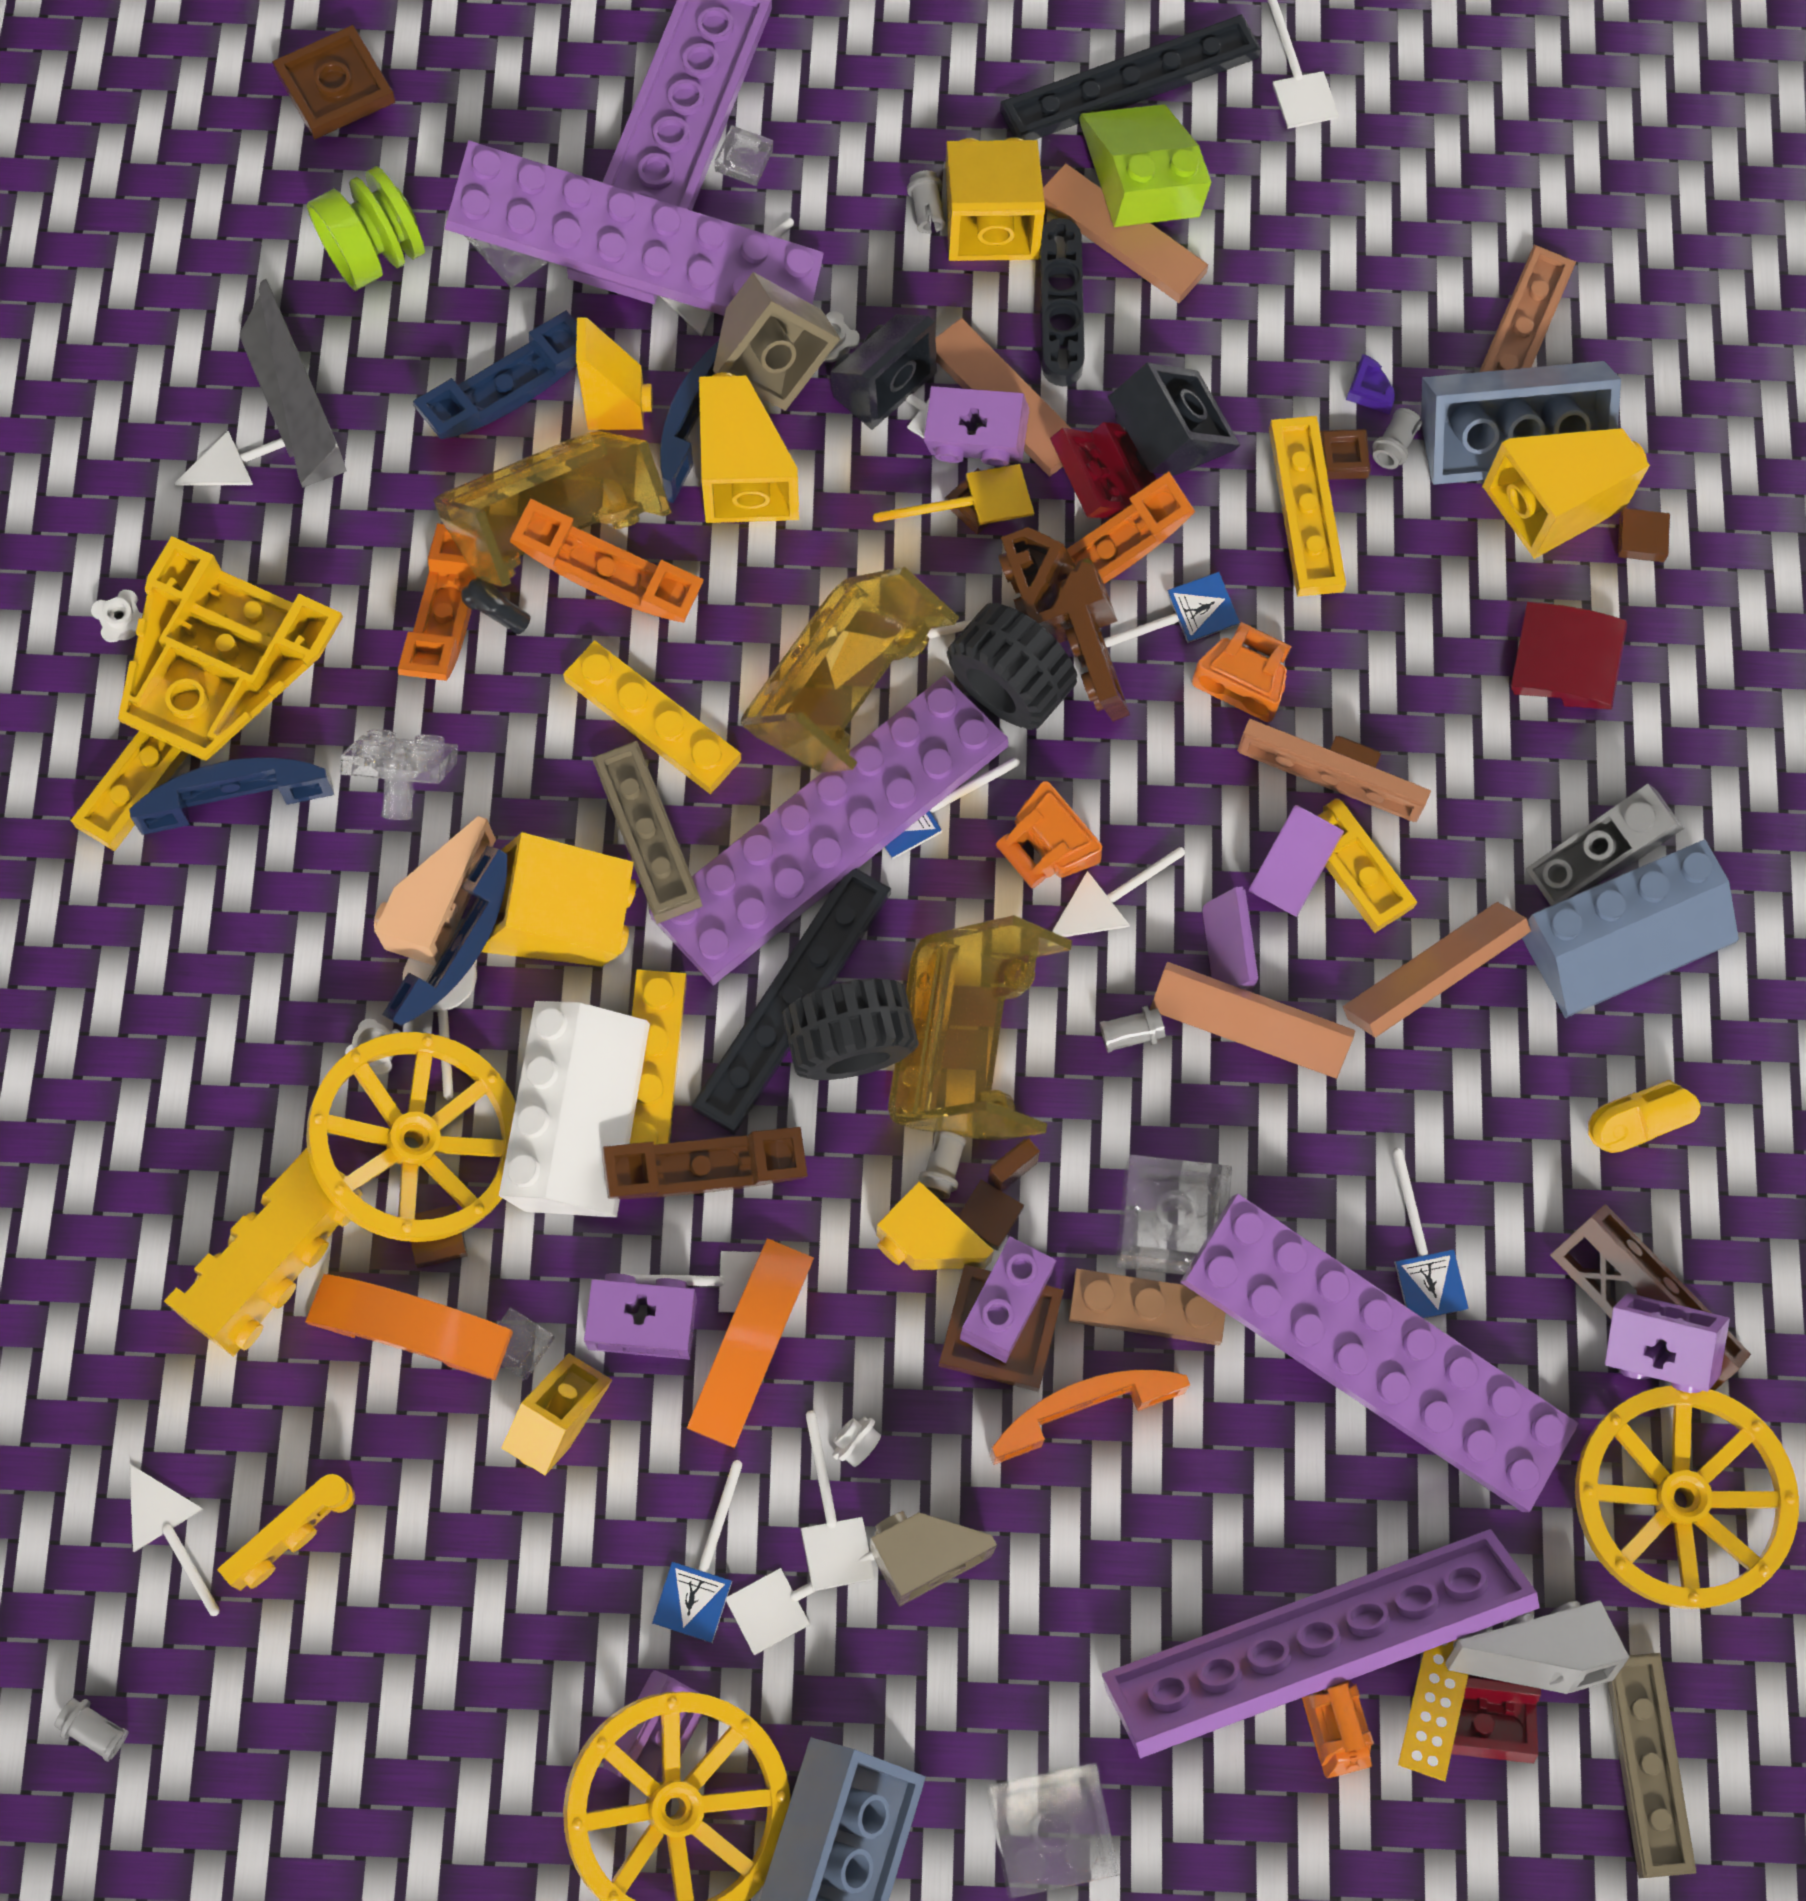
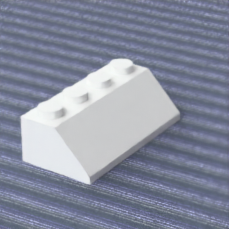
M535 1001L499 1191L501 1198L524 1212L617 1217L620 1199H608L601 1148L630 1143L650 1023L647 1020L580 1002Z

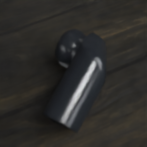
M476 578L463 587L461 597L468 608L478 609L515 634H521L528 627L530 615L510 602L491 581Z

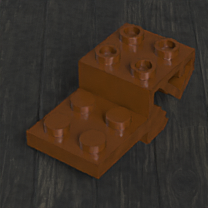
M1029 527L1001 537L1006 553L998 555L1007 582H1011L1015 593H1020L1021 597L1013 599L1016 610L1026 614L1043 626L1059 643L1069 641L1075 657H1078L1081 667L1087 666L1088 672L1081 674V678L1089 700L1093 701L1097 712L1105 710L1112 721L1130 716L1100 629L1118 620L1105 584L1093 562L1085 558L1078 561L1077 565H1075L1063 543Z

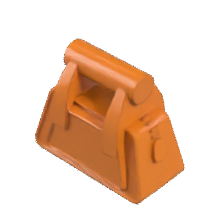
M1241 622L1232 639H1221L1198 661L1192 678V685L1265 722H1271L1275 717L1282 693L1285 690L1287 669L1280 663H1284L1292 646ZM1245 644V645H1247V646H1249V647H1251V648H1253V649H1255V650H1257V651H1259V652H1261V653H1263V654L1269 656L1270 658H1267V657H1265V656H1263V655H1261V654H1259V653H1257V652H1255V651H1253V650H1251V649H1249V648H1247V647H1245V646H1243V645Z
M1048 781L1040 783L1030 798L1026 800L1016 816L1015 824L1017 825L1012 832L1004 835L996 843V847L1031 888H1035L1046 878L1054 874L1063 878L1095 866L1101 862L1102 857L1100 841ZM1029 842L1042 857L1037 865L1021 846Z
M1351 1680L1302 1697L1319 1760L1326 1778L1372 1767L1370 1751L1371 1745L1374 1742L1364 1717L1357 1684H1353Z

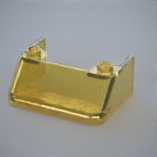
M603 431L589 432L571 438L448 490L434 499L441 521L478 579L501 587L511 584L510 578L516 574L514 568L521 564L520 556L526 554L510 542V538L530 498L574 518L573 526L580 530L597 522L603 524L612 523L614 529H621L637 523L640 520L639 514L643 512L663 517L672 513L648 442Z
M905 566L847 578L838 584L821 604L745 710L741 718V725L756 738L817 772L853 770L858 762L849 755L851 751L848 747L850 735L844 731L848 723L892 661L900 660L907 656L910 659L916 657L928 644L929 637L927 634L931 628L955 625L959 616Z
M1015 915L929 934L920 940L911 957L906 988L919 1045L915 1051L894 1065L888 1105L889 1115L893 1122L915 1130L939 1133L940 1131H947L962 1137L989 1141L1046 1133L1047 1123L1016 1112L1012 1097L1005 1092L992 1090L1004 1000L1017 998L1030 988L1035 978L1037 957L1071 950L1072 940Z

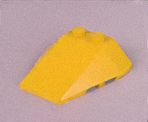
M171 536L147 576L145 586L146 601L142 618L138 619L136 629L138 639L133 661L129 662L118 719L132 728L207 761L321 657L343 615L341 612L301 594H298L294 603L223 572L213 554Z

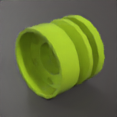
M378 166L365 173L368 187L358 177L350 180L349 186L354 203L350 204L334 188L309 201L306 205L310 219L325 250L343 279L354 291L382 277L383 272L378 254L382 253L394 267L399 268L405 264L402 250L412 260L425 253L424 243L411 207L401 191L394 186L390 178Z

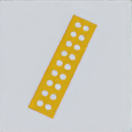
M1456 1640L1423 1652L1398 1766L1442 1781H1446L1469 1675L1449 1671L1445 1664L1457 1644Z

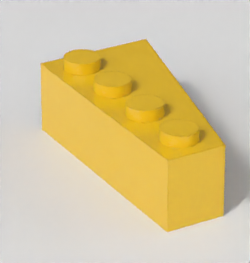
M307 1148L262 1195L261 1204L265 1206L259 1214L250 1212L246 1216L243 1215L230 1229L229 1246L224 1252L214 1256L208 1253L194 1268L195 1273L198 1275L195 1283L186 1293L176 1287L164 1300L188 1324L233 1357L240 1349L247 1350L258 1339L264 1327L261 1322L273 1307L279 1309L289 1300L296 1288L294 1280L306 1266L309 1268L313 1267L323 1257L329 1246L326 1240L338 1225L344 1227L351 1221L335 1207L321 1189L311 1167ZM338 1170V1172H339L340 1176L342 1177V1179H344L345 1177H347L346 1175H344L342 1172H340V1171ZM360 1189L354 1191L358 1197L363 1195Z

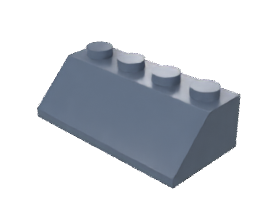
M1605 361L1422 377L1421 421L1431 482L1435 485L1485 480L1501 443L1509 438L1618 429L1621 378Z
M1705 839L1532 914L1528 919L1531 932L1522 938L1565 1018L1730 946L1739 940L1729 880Z
M810 1737L759 1901H889L926 1777L861 1751Z

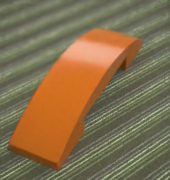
M1169 471L1130 497L1129 499L1132 502L1130 506L1067 548L1066 550L1075 565H1077L1078 561L1085 558L1091 560L1105 584L1150 553L1183 525L1196 511Z
M530 498L510 538V542L547 568L594 593L641 612L677 622H685L704 579L663 560H660L658 566L574 527V518Z
M437 523L428 555L429 574L413 632L408 631L398 666V675L447 681L459 657L472 609L464 604L461 592L463 587L479 576L484 529Z
M767 1238L713 1362L687 1429L735 1449L814 1257Z
M329 1274L323 1275L305 1321L309 1325L352 1338H355V1336L435 1359L443 1362L448 1367L494 1381L513 1334V1331L509 1328L427 1299L375 1284Z
M1129 1370L1099 1375L1074 1383L1044 1398L1017 1418L992 1447L990 1452L991 1461L995 1465L1041 1448L1045 1438L1040 1425L1130 1392L1137 1411L1183 1395L1190 1386L1188 1377L1184 1374L1169 1371Z

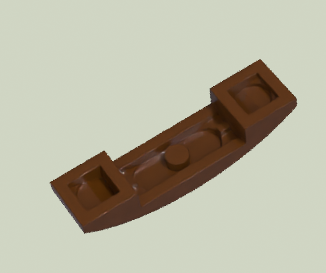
M801 1127L753 1131L745 1136L654 1145V1142L604 1146L601 1148L608 1199L653 1198L717 1192L792 1181L808 1176Z

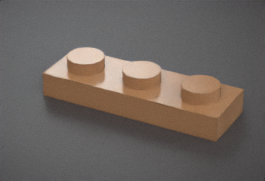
M1076 1268L1068 1322L1220 1346L1223 1339L1226 1313L1185 1285Z

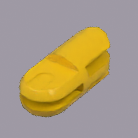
M1667 1080L1604 1104L1593 1111L1588 1121V1135L1593 1144L1606 1152H1623L1694 1122L1700 1115L1701 1105L1697 1097L1671 1080Z

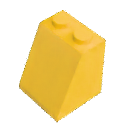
M965 138L959 141H947L945 172L949 261L1039 260L1045 201L1038 140L1008 138L1005 140L979 141L973 138Z
M721 372L709 377H699L701 478L706 523L799 520L798 468L747 375L735 376L731 373Z
M1623 428L1509 438L1501 443L1482 487L1529 553L1536 559L1626 508L1650 465L1647 462L1643 448L1636 441H1632Z
M523 832L501 849V851L507 854L506 886L496 923L481 952L600 967L623 953L629 937V928L624 925L626 908H629L632 904L636 892V881L631 879L634 862Z

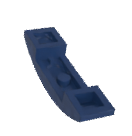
M565 310L530 331L528 344L459 385L452 378L415 399L413 406L440 439L465 434L504 417L548 389L577 365V322Z
M719 341L698 360L687 374L671 403L665 420L661 440L660 464L665 500L672 503L677 498L693 467L692 446L686 439L700 415L699 377H709L715 374L713 368Z
M245 758L204 766L173 778L142 797L129 811L130 817L141 835L190 825L187 807L273 789H279L286 805L332 796L334 795V789L325 768L311 763L283 758Z
M490 846L485 848L461 887L475 896L477 900L426 982L408 972L383 1012V1016L400 1026L419 1017L441 1001L470 970L489 939L502 905L507 877L506 853Z

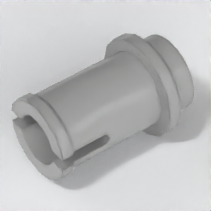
M928 170L917 172L910 177L907 193L910 197H913L918 231L929 234L932 233L929 221L930 215L936 232L945 228L946 219L944 218L939 193L943 188L942 181L936 177L935 172Z
M1399 408L1395 411L1384 435L1377 438L1372 446L1374 452L1373 459L1378 465L1386 469H1395L1398 465L1406 462L1408 458L1407 448L1422 425V421H1419L1420 416L1417 413L1406 408Z
M1144 1006L1141 1013L1100 1022V1029L1107 1053L1150 1041L1151 1045H1156L1157 1039L1165 1037L1164 1025L1158 1008L1149 1010L1147 1006Z
M940 1131V1133L935 1132L926 1171L920 1172L918 1180L938 1199H948L951 1192L956 1191L958 1187L955 1175L966 1140L955 1133Z
M72 1698L61 1710L54 1723V1726L61 1730L60 1737L64 1740L69 1737L74 1738L109 1762L125 1742L129 1733L128 1730L120 1728L90 1709L91 1703L87 1699L79 1702Z

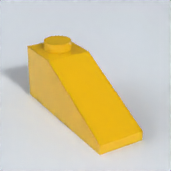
M577 318L576 363L588 430H644V412H652V384H643L641 365L588 318Z

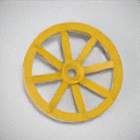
M400 1032L380 1036L360 1044L339 1059L327 1073L318 1088L310 1107L307 1121L306 1139L310 1164L321 1189L341 1213L362 1228L377 1235L400 1241L426 1242L445 1239L479 1223L502 1200L499 1196L516 1102L507 1084L491 1064L478 1053L459 1042L443 1036L421 1032ZM415 1054L416 1059L408 1112L402 1114L369 1064L389 1056ZM432 1057L456 1066L470 1076L475 1083L430 1117L424 1114ZM353 1074L390 1129L329 1115L336 1093ZM484 1095H487L498 1117L502 1140L441 1136L440 1130ZM327 1133L386 1146V1150L342 1179L330 1154ZM404 1138H414L418 1142L419 1147L411 1148L407 1146ZM435 1153L500 1157V1162L491 1184L477 1198ZM396 1163L401 1165L398 1217L372 1207L354 1193V1191ZM422 1166L463 1209L440 1218L415 1220L418 1167Z
M1671 1385L1650 1389L1627 1399L1611 1410L1594 1428L1584 1445L1577 1466L1575 1478L1576 1508L1583 1533L1592 1551L1602 1565L1620 1583L1638 1595L1656 1603L1674 1608L1705 1609L1736 1601L1749 1595L1768 1581L1779 1569L1792 1546L1799 1518V1494L1795 1473L1789 1457L1774 1432L1759 1416L1742 1403L1714 1390L1688 1393L1677 1390ZM1674 1406L1672 1474H1670L1627 1423L1644 1412ZM1692 1408L1715 1414L1739 1429L1697 1472L1690 1471ZM1614 1436L1657 1486L1655 1489L1598 1484L1600 1465L1605 1451ZM1753 1443L1768 1468L1774 1491H1712L1709 1483L1744 1449ZM1675 1491L1681 1492L1686 1497L1687 1504L1685 1508L1676 1504L1674 1500ZM1599 1501L1655 1506L1657 1512L1620 1551L1605 1526ZM1710 1509H1775L1772 1532L1760 1557L1708 1513ZM1692 1523L1747 1570L1726 1584L1700 1588ZM1669 1524H1674L1681 1587L1657 1580L1633 1564Z
M685 1691L664 1692L638 1699L612 1714L595 1730L581 1749L573 1765L566 1787L563 1808L564 1831L569 1854L581 1879L600 1901H636L628 1897L626 1892L663 1836L666 1835L675 1901H694L685 1836L691 1834L740 1874L739 1878L728 1888L706 1901H749L764 1885L790 1803L788 1778L779 1752L770 1737L752 1717L729 1702L713 1696ZM680 1712L704 1714L726 1724L729 1727L728 1730L685 1779L681 1781ZM661 1715L662 1782L658 1783L614 1743L636 1725ZM744 1740L759 1763L766 1788L701 1795L699 1789ZM603 1758L647 1796L645 1803L586 1813L590 1786ZM677 1798L679 1809L676 1814L668 1817L665 1811L666 1804L670 1799ZM767 1806L764 1833L752 1861L702 1821L704 1813ZM648 1821L650 1824L612 1881H610L595 1858L589 1841L588 1831Z

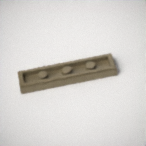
M634 741L592 757L632 862H634L633 865L656 924L702 907L700 896L638 742Z
M1661 1654L1629 1655V1659L1615 1679L1607 1683L1638 1878L1694 1874L1697 1872Z

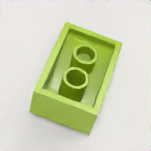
M1165 104L1080 114L1079 121L1114 227L1200 217L1211 185V179L1199 145Z

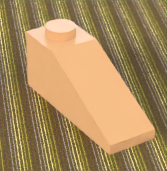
M477 816L397 884L388 902L381 903L374 918V931L385 950L436 966L449 945L471 897V894L461 887L487 846L493 847L496 841L486 818Z

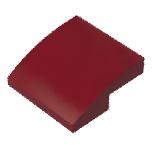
M1103 422L1092 432L1061 428L1050 437L1087 517H1114L1132 504L1129 499L1130 497L1157 480L1154 473H1150L1138 461L1136 456L1137 449L1128 432L1120 424Z
M1527 602L1511 683L1514 695L1562 698L1565 707L1612 710L1626 636L1627 621L1582 608Z
M1468 1675L1451 1754L1534 1764L1538 1757L1536 1705L1541 1697V1689Z

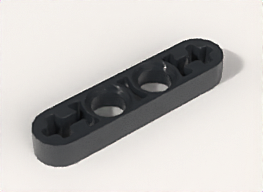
M1057 218L1047 222L1043 227L1040 247L1041 356L1044 377L1053 385L1064 387L1070 386L1079 380L1082 376L1085 359L1082 236L1079 227L1069 219ZM1057 236L1064 237V242L1066 243L1064 258L1056 259L1057 243L1055 237ZM1061 273L1071 277L1074 284L1069 289L1058 290L1051 286L1049 279L1051 276ZM1062 313L1072 317L1075 325L1069 330L1062 331L1054 328L1049 320L1054 315ZM1067 345V362L1069 367L1068 369H1060L1059 362H1057L1059 346Z

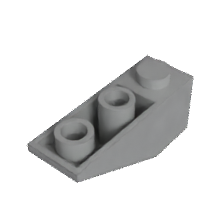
M1646 784L1528 866L1526 870L1552 906L1584 892L1639 860L1682 831L1684 827L1658 791L1651 785Z
M1601 1600L1585 1605H1580L1578 1601H1572L1557 1607L1546 1616L1534 1619L1531 1614L1521 1615L1510 1620L1503 1628L1489 1632L1485 1628L1456 1640L1457 1644L1445 1664L1449 1671L1568 1694L1613 1681L1629 1659V1655Z

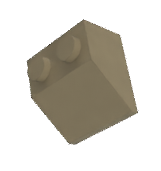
M752 272L725 309L713 371L715 374L727 372L735 376L747 375L758 397L786 411L840 341V337L821 309Z
M901 1511L875 1526L877 1531L875 1536L871 1537L870 1551L900 1607L991 1558L997 1544L990 1534L920 1512L907 1518L904 1511Z

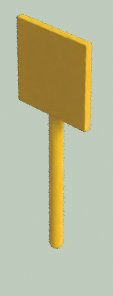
M1015 464L966 473L971 496L878 512L873 515V520L875 522H882L974 505L979 525L1032 516L1034 515V510L1021 465Z

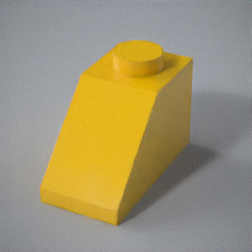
M920 1181L877 1224L876 1236L880 1239L877 1246L888 1259L898 1266L904 1261L912 1270L963 1269L964 1264L985 1269L992 1261L994 1250Z
M568 1353L523 1400L501 1448L518 1458L525 1465L546 1475L569 1450L607 1391L612 1379Z

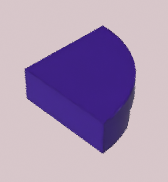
M1362 354L1346 400L1390 415L1395 397L1394 388L1381 370L1382 366L1373 358Z

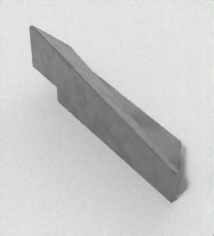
M264 279L260 282V295L239 336L290 458L294 456L298 477L302 488L347 472L336 439L267 279Z

